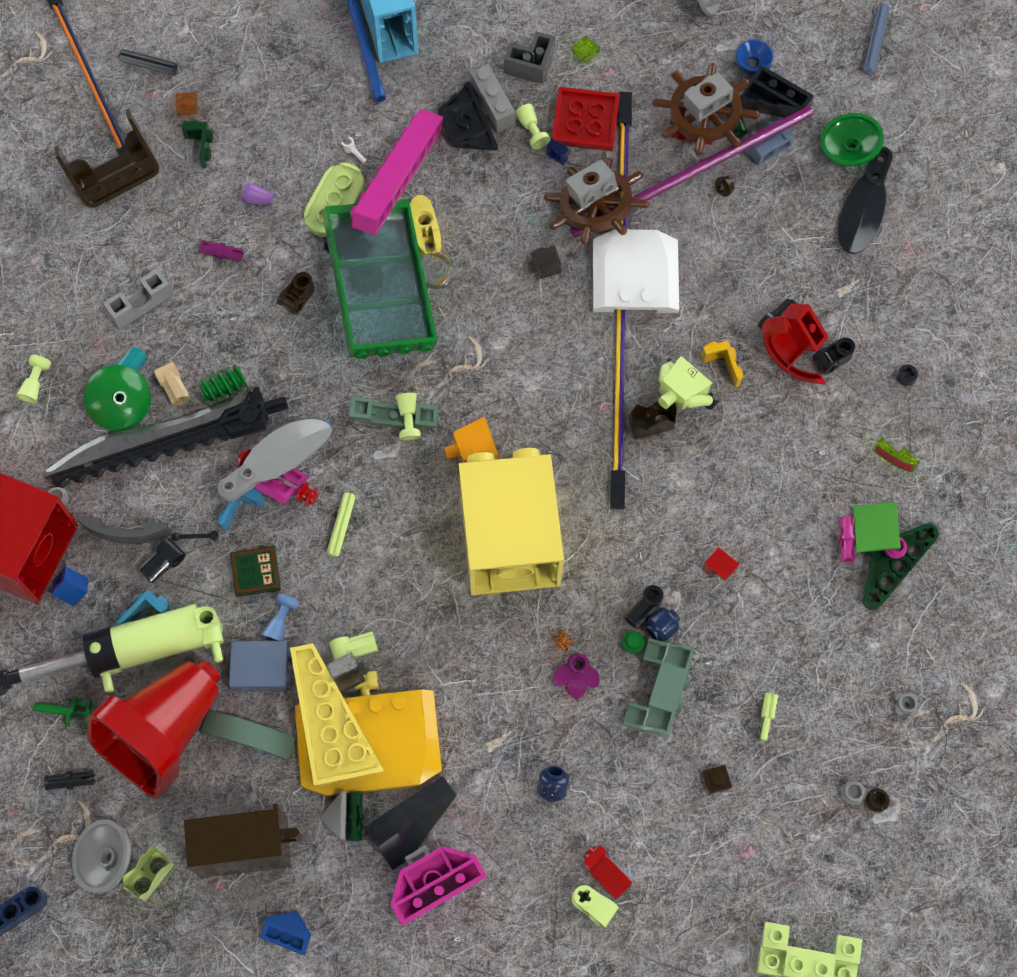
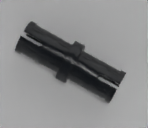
M66 771L65 774L45 775L44 781L54 782L45 783V790L60 788L72 790L77 786H92L95 784V779L90 777H95L94 771L77 773Z

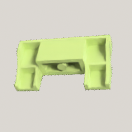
M770 922L764 923L756 973L776 977H857L862 939L837 935L834 954L788 946L790 926Z

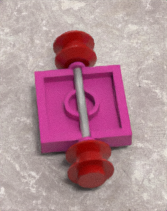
M251 449L242 451L237 457L238 468L244 464ZM295 468L275 479L259 482L254 487L283 505L294 494H296V502L305 501V507H308L310 504L314 505L319 497V493H317L318 488L310 489L307 482L308 476Z

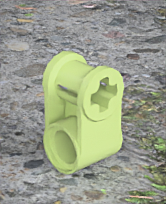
M587 885L579 886L572 894L573 905L603 928L607 927L619 908L610 899ZM585 892L588 894L586 897L588 901L585 900L581 903L578 893L583 894Z

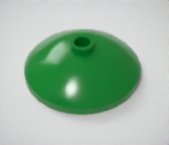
M843 114L832 119L823 129L820 139L821 149L824 155L835 164L847 167L860 166L870 162L880 153L884 144L883 129L874 118L866 114Z
M110 365L98 370L88 380L84 390V405L88 415L96 424L108 430L121 431L138 425L147 415L151 404L150 388L144 377L133 368L124 365ZM117 394L123 395L121 402L116 401L115 396Z

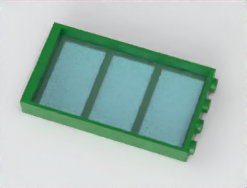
M409 199L397 201L376 236L352 227L353 218L350 217L353 206L358 204L325 206L323 221L349 358L356 357V359L360 360L373 355L385 357L391 353L405 355L411 351L420 350V352H428L434 349L438 340Z

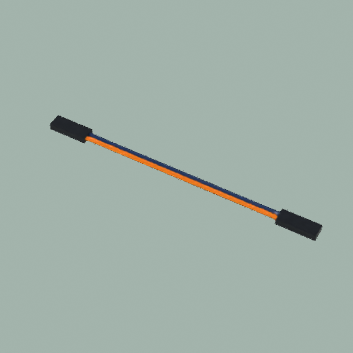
M47 0L50 8L54 9L116 141L118 154L121 155L129 151L61 6L63 5L62 0Z

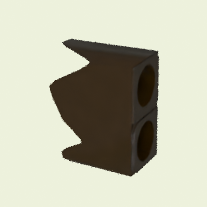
M658 401L647 408L637 404L628 418L634 439L675 429L676 403L674 402L668 409L663 408ZM658 415H665L669 419L654 424V419ZM643 420L648 424L649 428L647 430L635 428L634 423Z

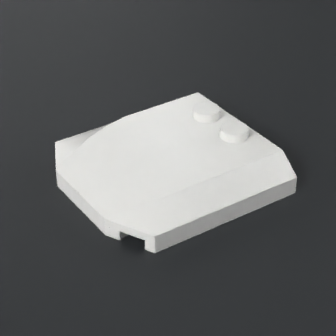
M614 229L594 238L593 312H614L615 309L657 310V313H678V240L658 230L627 229L625 235H620Z

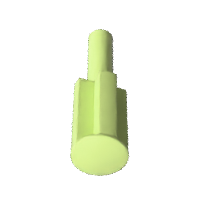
M765 693L761 714V717L764 718L760 737L762 741L767 740L770 721L775 716L778 695L773 693Z

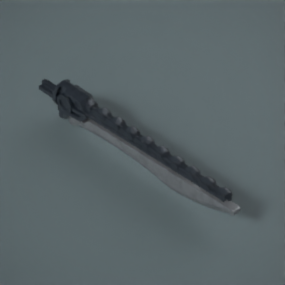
M256 386L248 392L247 396L240 393L230 400L175 420L141 428L114 431L98 437L67 454L46 471H43L42 475L45 479L55 477L53 484L56 487L64 488L70 480H74L75 483H82L88 475L100 478L108 469L111 472L118 473L125 464H128L130 467H137L143 459L155 462L164 453L166 456L173 457L179 449L183 448L184 451H192L198 443H202L203 446H210L216 438L228 441L229 439L232 440L266 430L269 414L289 409L286 397H281L264 402L260 388Z

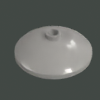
M106 819L95 821L84 829L75 844L72 857L73 873L78 884L86 891L93 893L107 892L114 888L126 873L130 861L131 848L127 832L119 823Z

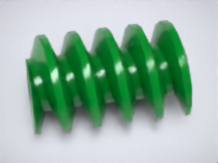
M236 364L233 365V372L228 368H225V375L218 371L217 379L211 374L209 375V382L201 378V385L199 386L207 405H210L209 398L217 402L218 394L224 399L226 398V391L231 395H234V388L241 392L242 384L248 388L244 376Z

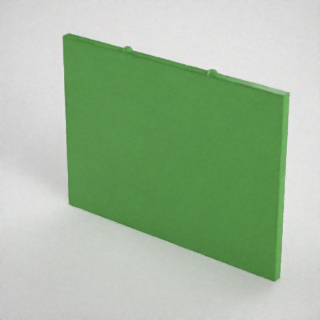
M897 502L854 506L857 552L901 548Z

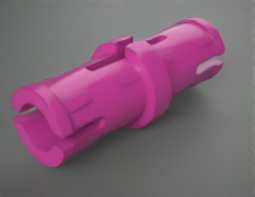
M851 516L840 517V536L838 537V542L841 547V561L845 563L855 561L854 546L856 536L854 535V517Z

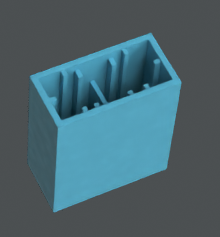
M360 0L379 63L419 54L416 9L413 0Z

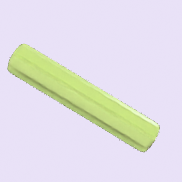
M345 492L343 494L327 549L328 554L337 557L340 554L355 501V495Z

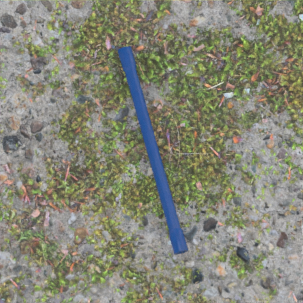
M346 0L370 80L374 101L378 103L386 100L385 91L379 78L357 0Z

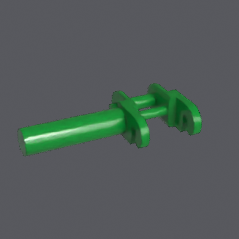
M75 697L71 701L72 708L35 702L33 711L67 716L65 724L70 727V720H72L75 714L85 715V729H88V716L92 713L91 707L94 704H92V699H89L88 702L78 701V698ZM77 706L86 707V711H76Z

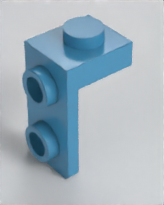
M252 488L237 500L228 501L229 504L226 510L223 509L218 518L221 529L227 531L241 501L262 509L265 502L262 492Z
M147 590L136 597L134 604L129 610L126 609L119 615L116 624L118 626L134 621L148 606L152 607L158 614L170 611L167 607L169 602L161 595L156 597Z

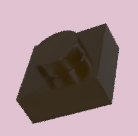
M726 765L702 771L709 795L732 788Z

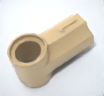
M173 361L153 370L161 387H164L173 407L181 406L190 399L189 393L181 381V375Z

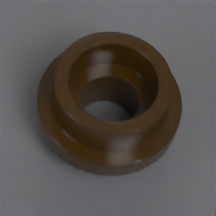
M720 176L715 181L716 191L724 197L731 195L735 186L730 177Z
M879 788L870 790L865 798L867 807L873 812L884 811L890 802L888 794ZM874 797L880 798V805L873 802Z

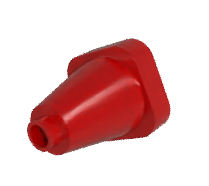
M200 660L197 664L185 662L123 701L115 696H109L88 716L89 743L107 763L142 792L152 798H158L178 777L180 757L219 694L216 685L220 680L219 673L210 663L204 660Z

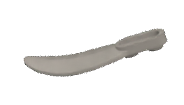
M304 419L276 429L254 447L240 468L220 481L218 485L220 497L225 501H235L254 488L259 482L275 479L291 471L312 456L328 441L332 434L331 426L322 420ZM246 472L252 473L249 477H245L244 474ZM228 485L233 486L231 490L226 489Z

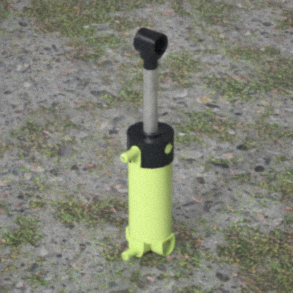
M193 604L118 626H110L83 634L84 651L13 671H8V669L0 670V696L6 694L15 684L88 664L94 678L102 677L105 693H112L114 687L111 675L123 672V669L205 647L206 649L211 648L214 662L223 661V655L220 645L224 643L222 636L223 625L213 608L208 606L198 608L197 604Z

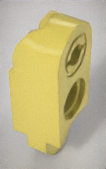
M417 195L412 199L410 207L419 252L422 257L433 258L436 256H431V253H440L441 251L439 226L431 200L424 195ZM423 222L429 223L427 225H421V223ZM431 243L433 248L426 249L425 245Z

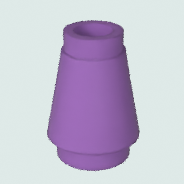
M254 183L245 184L242 200H245L246 203L272 205L274 193Z

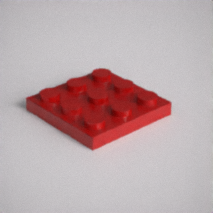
M559 87L551 144L613 151L620 94Z

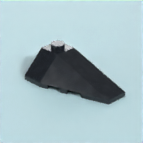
M443 776L390 809L364 828L392 870L406 862L405 857L418 849L457 796Z

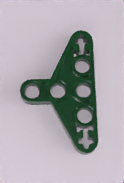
M927 523L901 533L900 537L907 544V551L901 558L894 559L889 556L882 558L877 554V551L865 552L871 557L862 596L863 605L867 609L877 610L935 543L939 537V531L935 525ZM930 531L932 533L931 537H928L922 543L920 540L925 535V532ZM911 545L917 546L920 554L918 556L911 555L908 547ZM898 561L905 563L906 571H897L895 563ZM884 577L890 578L893 586L891 588L883 587L881 579ZM879 590L881 594L876 599L877 602L871 603L869 601L870 596L872 597Z

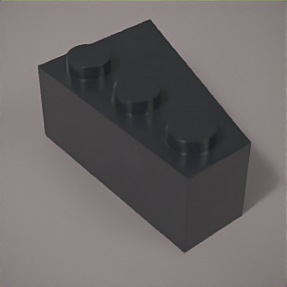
M761 65L751 79L749 86L740 95L742 109L755 110L759 113L786 118L807 106L811 107L814 95Z

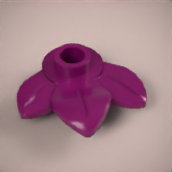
M574 654L568 659L567 664L558 667L553 681L555 686L567 685L569 694L577 700L584 695L587 686L594 688L599 686L600 676L597 670L590 666V662L585 655ZM580 662L583 667L576 669L574 664Z

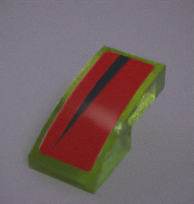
M883 437L872 448V451L883 460L904 471L912 473L920 464L905 447L897 452Z

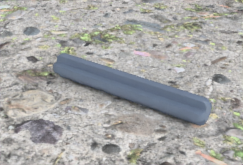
M885 3L878 6L863 71L868 75L870 73L874 74L876 71L890 7Z

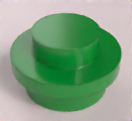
M629 631L623 636L622 647L626 652L636 654L644 648L645 640L641 633Z

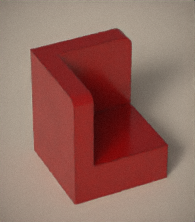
M718 547L704 563L702 570L708 575L714 572L726 581L732 573H735L740 563Z

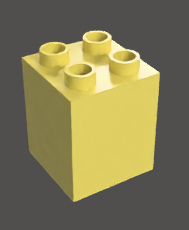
M523 448L514 451L512 454L513 458L495 460L494 454L480 452L468 456L467 463H459L460 496L471 596L561 586L564 555L551 454L540 455V451L536 448Z

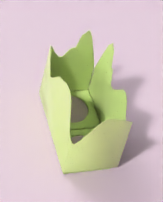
M151 846L147 853L140 857L135 869L123 875V888L146 902L174 864L161 850ZM163 858L167 866L163 867L157 875L152 873L150 870L152 860ZM141 877H146L151 881L149 890L144 894H139L135 890V882Z

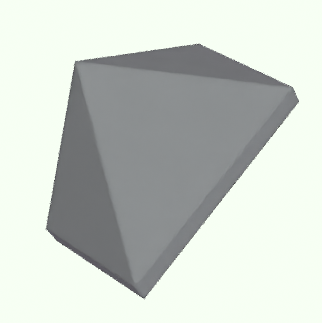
M341 791L319 818L341 842H347L346 814H348V794L346 791Z

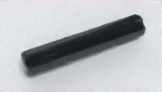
M121 49L119 53L120 61L172 75H175L178 70V65L175 62Z

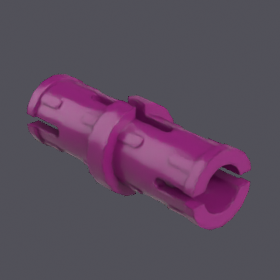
M201 240L202 244L199 245V253L213 255L221 260L225 258L238 262L242 261L244 249L226 246V243L222 242L218 244Z

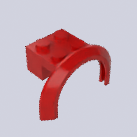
M790 304L780 317L768 318L762 326V336L765 349L771 359L783 371L796 379L812 384L825 385L826 382L821 374L805 372L792 365L804 351L816 352L829 338L810 305Z

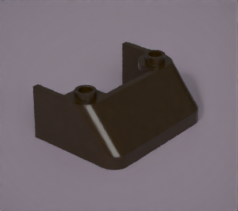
M129 108L125 110L127 119L133 128L125 136V144L129 151L94 169L83 159H76L68 163L59 146L54 147L58 163L83 203L88 207H98L152 179L159 172L158 162Z

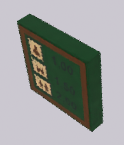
M275 546L230 552L236 597L281 591Z

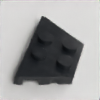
M470 81L464 84L463 89L458 93L455 92L449 101L438 109V115L443 116L442 124L452 147L496 151L498 150V144Z

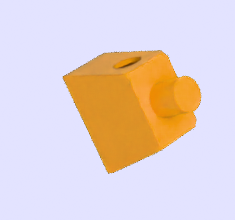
M485 417L454 431L453 440L455 444L443 447L447 460L459 456L461 463H467L468 456L480 452L492 453L495 460H498V452Z

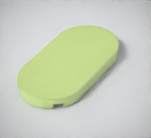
M339 163V165H333L326 170L304 211L305 224L311 233L320 237L326 236L323 221L325 206L348 205L358 202L365 185L363 175L358 167L350 163Z

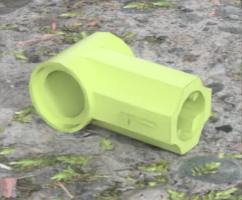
M373 632L351 638L340 637L329 642L336 666L346 665L353 662L355 658L378 652Z

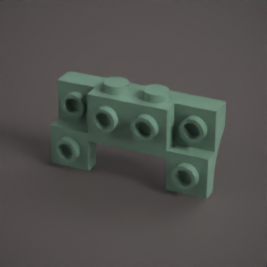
M649 638L643 662L660 667L648 707L629 702L622 726L668 738L675 713H680L684 700L680 699L682 690L687 691L691 678L687 677L695 648Z

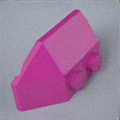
M442 846L400 870L391 906L403 926L483 880L487 875L476 855Z

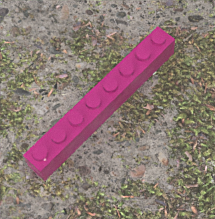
M420 109L416 116H412L409 127H405L401 139L396 140L392 153H388L384 165L379 166L375 179L372 178L367 191L362 192L358 205L353 206L350 217L353 218V228L374 236L377 235L439 137L442 130L443 116Z

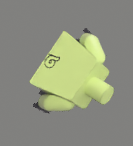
M682 356L675 364L668 358L667 362L661 366L659 392L662 396L658 399V402L663 408L668 409L675 402L679 410H683L686 407L694 408L705 406L707 409L712 410L718 404L719 400L712 398L713 393L710 392L708 394L712 382Z

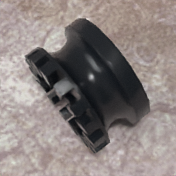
M910 364L903 365L896 375L897 380L901 385L910 386L917 379L918 371ZM909 371L911 376L909 379H906L905 374L902 373Z

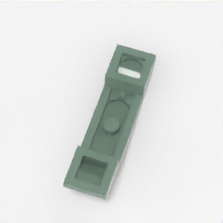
M351 396L350 419L377 426L405 429L404 416L400 415L398 405L373 402V398ZM417 404L415 414L412 415L414 428H436L439 406Z
M208 711L200 732L220 740L225 739L288 761L296 741L295 737L275 729L213 711Z

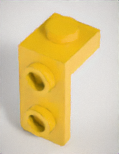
M728 340L706 344L701 353L703 363L724 358L734 387H739L743 379V371L740 366H737L735 361L736 352L734 347H730Z

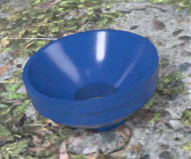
M747 40L738 47L736 62L743 72L755 75L761 65L768 69L770 68L773 61V52L765 42ZM754 59L759 65L751 67L747 64V61Z

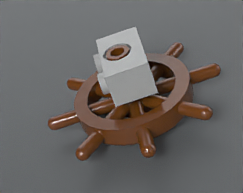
M714 63L709 64L707 75L696 76L685 80L678 71H674L672 78L679 86L673 93L671 100L656 98L652 101L654 107L670 109L673 125L662 131V137L668 138L679 131L687 138L696 141V155L703 153L705 142L716 141L724 137L734 147H739L741 142L732 131L738 125L740 117L758 119L760 116L758 111L742 109L739 92L747 88L750 82L744 79L733 86L719 72L716 73L717 66ZM728 103H731L732 108L723 106H725ZM680 110L689 111L690 114L683 118ZM718 115L730 117L726 122H723ZM697 120L699 122V127H696L690 123ZM711 120L716 127L707 128L708 121Z
M606 158L604 161L600 159L580 172H577L574 167H569L567 173L570 177L565 180L566 186L562 194L546 193L544 196L546 201L560 202L563 216L550 223V228L556 230L569 223L574 228L583 231L580 239L582 244L589 242L591 232L605 231L613 227L620 235H625L627 229L621 222L629 214L631 207L648 208L650 205L648 200L633 199L630 185L642 179L643 173L637 171L625 178L620 173L611 170L613 162L611 158ZM620 191L623 193L622 198L612 197ZM571 203H577L579 205L573 210L570 207ZM607 205H608V206H617V207H616L613 211H611V210L607 207ZM589 210L587 217L580 216ZM598 213H602L604 215L601 217H596Z

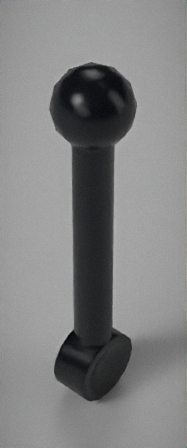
M212 531L210 534L181 535L175 532L171 538L173 541L195 538H211V540L215 541L219 538V534L217 531Z

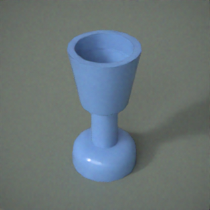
M278 594L276 601L280 605V609L276 618L270 620L260 636L267 641H283L286 628L284 620L289 610L297 609L299 605L298 600L285 594Z

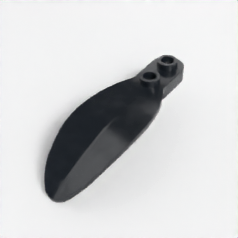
M883 146L880 153L868 163L864 176L852 187L841 210L838 223V240L842 249L848 253L857 254L865 250L880 227L887 198L885 179L893 158L891 150ZM878 157H882L884 161H879ZM875 175L878 177V179L874 180L871 176Z

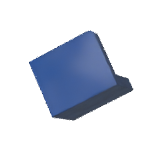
M67 566L52 580L51 595L71 606H75L87 594L88 578Z

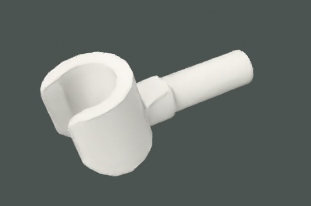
M347 137L350 144L345 145L342 142L344 151L352 153L362 163H365L366 159L356 149L353 138Z

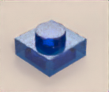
M551 139L547 144V155L564 166L568 161L569 149L562 142Z

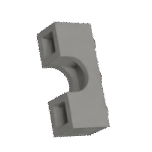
M489 64L470 71V84L478 100L484 101L488 111V118L496 133L515 126V111Z
M158 268L139 279L141 285L133 294L124 296L122 292H119L103 302L108 315L119 330L173 296L170 284Z

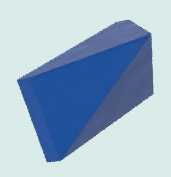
M297 911L266 917L260 938L305 956L311 934Z

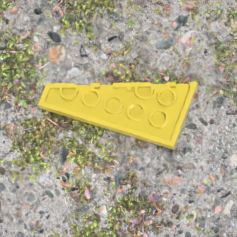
M314 644L290 648L314 786L384 773L381 764Z

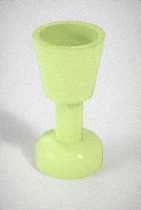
M525 104L515 111V116L526 129L530 130L533 136L530 139L531 147L535 150L545 147L550 142V137L546 132H540L536 126L538 121L533 105Z
M30 355L28 363L33 369L30 377L24 380L16 397L22 401L35 404L38 400L40 387L38 378L41 371L49 369L51 362L42 356Z
M402 393L395 396L400 415L404 416L405 429L399 433L400 440L406 441L421 438V431L413 426L412 415L416 411V393Z

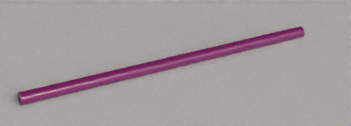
M807 106L741 140L739 147L732 145L633 196V199L650 200L813 116L812 108ZM613 206L609 209L613 211L617 206ZM602 213L596 215V217L604 216ZM574 227L570 229L574 238L582 235L583 231Z

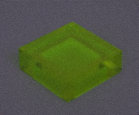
M585 36L572 46L571 51L586 64L600 52V47L588 36Z

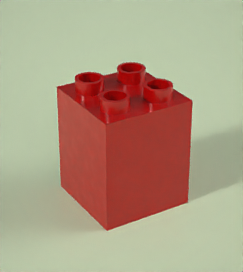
M0 473V590L38 605L79 525L58 496Z

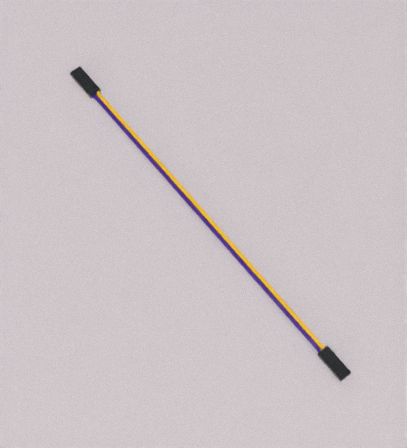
M619 92L618 126L621 127L620 174L627 178L629 126L631 127L632 92ZM620 191L619 198H622L623 193ZM626 216V218L621 222V223L626 227V229H627V216ZM617 309L614 469L610 473V509L625 508V471L622 469L625 310Z

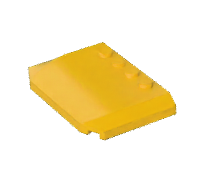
M413 690L344 698L381 764L384 773L316 787L313 783L300 704L295 706L300 778L303 789L311 790L325 797L338 796L341 791H346L348 794L349 792L366 793L421 786L427 780L442 772L433 690Z

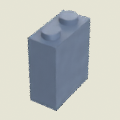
M231 641L229 687L232 692L288 691V684H292V671H289V662H292V656L288 642Z

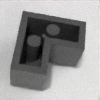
M536 31L530 48L510 43L504 58V73L543 84L555 51V36Z

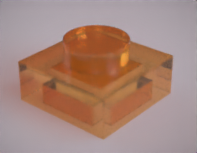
M196 92L176 93V112L178 116L198 114V96Z

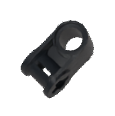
M843 337L829 346L818 350L812 356V359L821 366L823 375H828L851 360L855 351V343L852 339ZM840 348H845L849 352L843 353L840 351Z

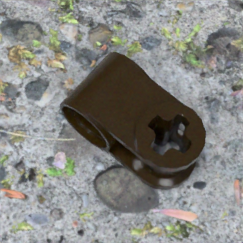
M306 272L297 273L288 286L280 293L277 304L286 306L292 310L294 315L300 313L305 303L315 291L311 275ZM302 283H309L306 287H299Z

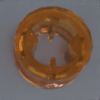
M563 630L558 631V636L552 637L554 643L564 652L568 651L569 646L574 645L573 640Z

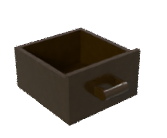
M273 804V809L184 820L187 868L200 878L291 867L289 843L298 842L302 838L297 828H288L287 816L278 804Z

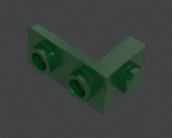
M198 120L182 121V131L185 139H201L199 160L202 168H207V161L211 160L209 143L213 142V130L209 129L208 122H200Z

